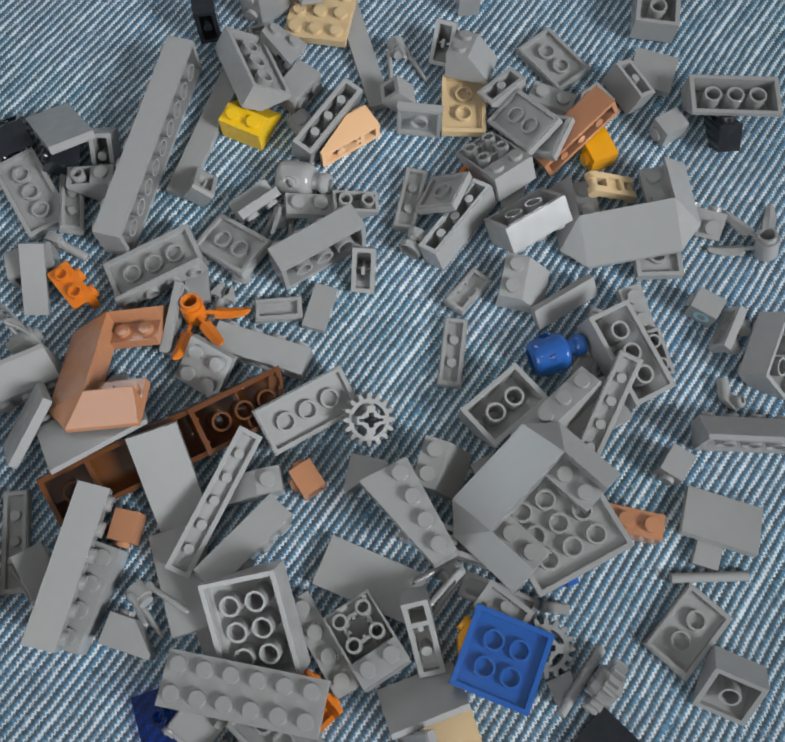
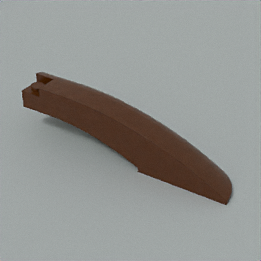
M279 366L273 367L123 436L53 475L48 473L37 478L36 482L60 528L62 527L78 480L110 488L115 500L143 487L125 441L127 436L177 420L191 461L194 463L227 448L239 426L254 433L258 432L260 428L251 411L283 395V379Z

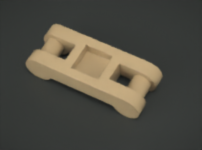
M589 171L584 174L585 183L589 186L587 192L590 198L606 197L623 200L625 204H631L638 200L637 193L633 191L634 182L631 177L600 171Z

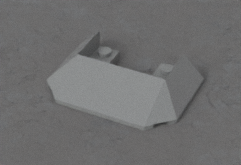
M664 156L662 166L639 170L638 177L645 203L600 211L597 197L590 198L588 196L587 189L589 186L585 181L572 183L571 175L554 185L549 190L565 195L573 218L571 222L565 224L563 229L555 231L560 253L578 261L579 265L584 268L592 269L682 252L701 226L685 164Z
M560 422L524 423L453 497L454 538L515 593L549 556L551 551L518 523L511 514L544 478L586 514L618 479L621 473Z

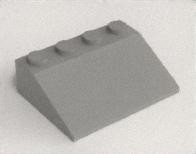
M126 372L122 375L115 374L111 376L107 382L131 378ZM144 409L140 426L67 433L52 415L47 412L36 434L49 472L53 475L148 424V419Z
M283 559L258 564L200 583L197 586L217 658L300 675L304 674L311 660Z

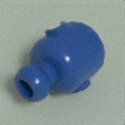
M544 332L536 335V339L530 341L526 346L530 367L535 375L541 377H550L557 373L562 374L561 371L571 366L572 356H583L589 350L583 334H574L570 339L566 340L560 333L550 334V332Z

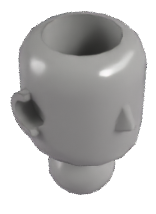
M283 160L276 170L275 186L284 196L285 193L315 194V191H318L320 194H329L333 187V177L329 173L318 174L316 167L312 163Z

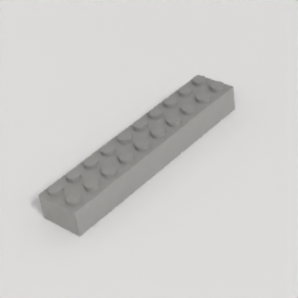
M167 35L165 43L161 45L159 59L153 65L152 77L146 83L145 95L139 101L137 116L131 122L130 134L124 140L121 157L116 161V170L113 177L108 181L106 196L102 198L99 214L92 223V233L107 253L122 255L138 245L202 71L193 40Z

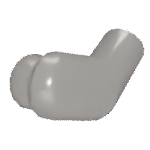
M728 378L716 379L718 399L721 403L731 410H739L745 407V398L730 392Z

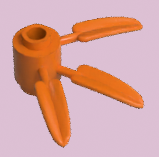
M195 293L184 294L180 298L179 309L188 327L186 331L181 333L171 359L179 360L184 355L191 335H194L191 332L192 327L199 326L201 332L216 346L224 344V339L211 321H207L208 314H214L215 319H232L248 315L251 309L249 307H218L215 310H206L200 296Z

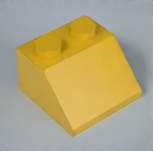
M238 100L228 102L218 121L224 136L262 151L280 121L282 114L271 109L263 111L247 110L241 107Z

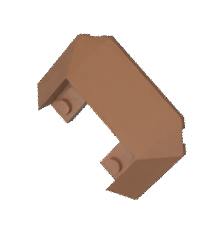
M168 305L101 312L73 332L52 396V404L48 410L67 433L141 425L150 388L148 379L138 378L105 382L114 349L160 345L168 313Z

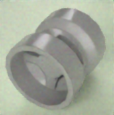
M412 226L407 232L408 237L402 240L399 245V249L406 256L418 259L421 256L418 245L428 233L419 227Z

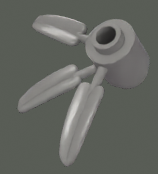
M770 203L766 207L762 229L757 234L754 233L755 230L741 219L729 211H724V214H728L727 223L735 231L744 237L751 235L755 238L754 246L727 245L708 246L706 248L709 253L722 256L744 255L745 251L754 250V257L759 261L768 262L774 260L778 256L780 235L775 229L776 212L774 205Z
M0 302V308L11 317L8 318L0 310V318L14 334L5 343V346L12 355L43 343L42 340L45 337L38 327L32 328L30 325L25 327L19 318L5 304Z

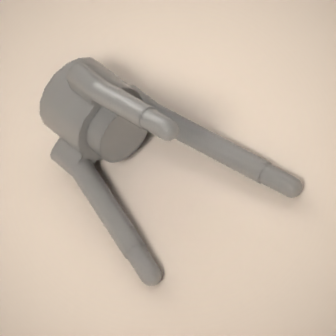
M401 36L391 37L387 41L388 50L385 52L388 61L389 79L393 77L392 58L394 57L399 60L402 58L407 59L408 57L419 76L426 82V76L410 53L408 46L405 45Z
M276 204L274 206L273 213L270 214L268 223L262 233L264 237H267L269 231L274 235L277 228H285L286 225H288V237L292 235L295 218H285L284 204Z
M451 559L435 569L433 567L411 581V584L415 585L440 571L439 579L443 585L429 601V605L433 606L441 597L433 610L434 618L454 588L460 583V579L466 574L465 568L456 559Z
M143 580L136 581L127 588L125 595L131 602L142 625L146 627L149 622L158 637L163 639L164 634L147 609V606L153 600L152 592L186 614L190 613V609L158 589L151 581H148L146 584Z

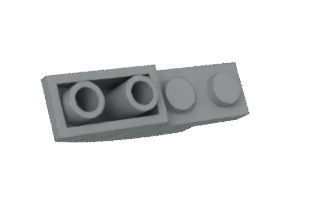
M332 190L331 195L285 193V218L307 219V223H313L317 218L325 217L331 214L337 207L345 206L349 203L352 204L361 219L378 215V192Z
M634 284L615 291L619 303L629 299L669 373H676L660 327H655L641 284Z

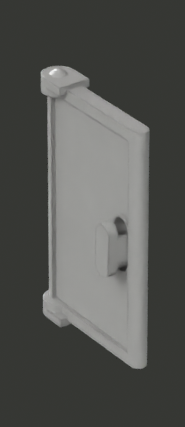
M177 711L167 726H164L161 731L164 735L169 736L171 739L174 738L177 742H215L226 728L225 725L228 721Z

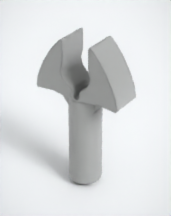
M48 231L44 237L46 239L45 242L50 241L58 251L62 249L83 261H86L89 257V253L65 241L63 236L58 233Z
M224 282L210 291L211 296L216 298L212 310L224 307L228 303L235 305L236 294L233 285L229 293L223 297L222 292L226 287ZM209 314L207 321H211L213 325H215L218 320L215 319L214 314Z

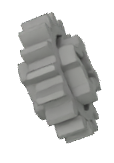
M365 392L364 398L361 394H356V401H347L350 406L349 409L342 408V411L346 413V417L340 418V421L346 422V426L342 428V431L350 432L347 438L349 440L356 438L355 444L361 446L363 441L367 447H371L372 441L374 444L379 445L380 437L388 439V435L385 432L387 430L393 431L394 429L389 425V422L395 421L394 417H389V413L393 411V408H386L388 400H380L379 394L372 396L371 393ZM360 406V410L354 415L356 409ZM376 406L379 408L381 414H379L376 411ZM369 416L371 418H376L375 420L368 421L367 423H365L364 421H359L360 419H364ZM354 424L360 428L362 435L356 431Z
M545 617L542 619V624L537 619H533V626L550 633L553 631L562 643L560 644L555 639L553 640L542 674L543 678L548 679L549 672L554 677H558L559 668L563 671L568 670L565 662L574 661L569 656V652L576 650L575 647L569 646L568 643L574 639L573 636H565L568 628L566 626L560 629L557 628L558 620H553L550 625L548 618ZM560 653L561 657L559 660L551 665L552 659Z
M614 658L607 666L601 664L586 683L587 687L584 690L586 694L582 701V707L594 716L598 712L600 713L603 707L606 709L611 708L612 704L620 698L624 691L623 686L626 683L624 680L626 679L625 675L628 672V666L618 658Z

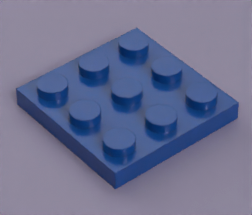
M477 603L449 684L528 717L555 634Z

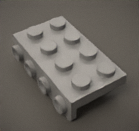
M188 223L102 264L116 296L114 300L123 310L135 308L140 302L159 296L161 292L173 288L174 281L183 282L189 278L198 277L209 269Z

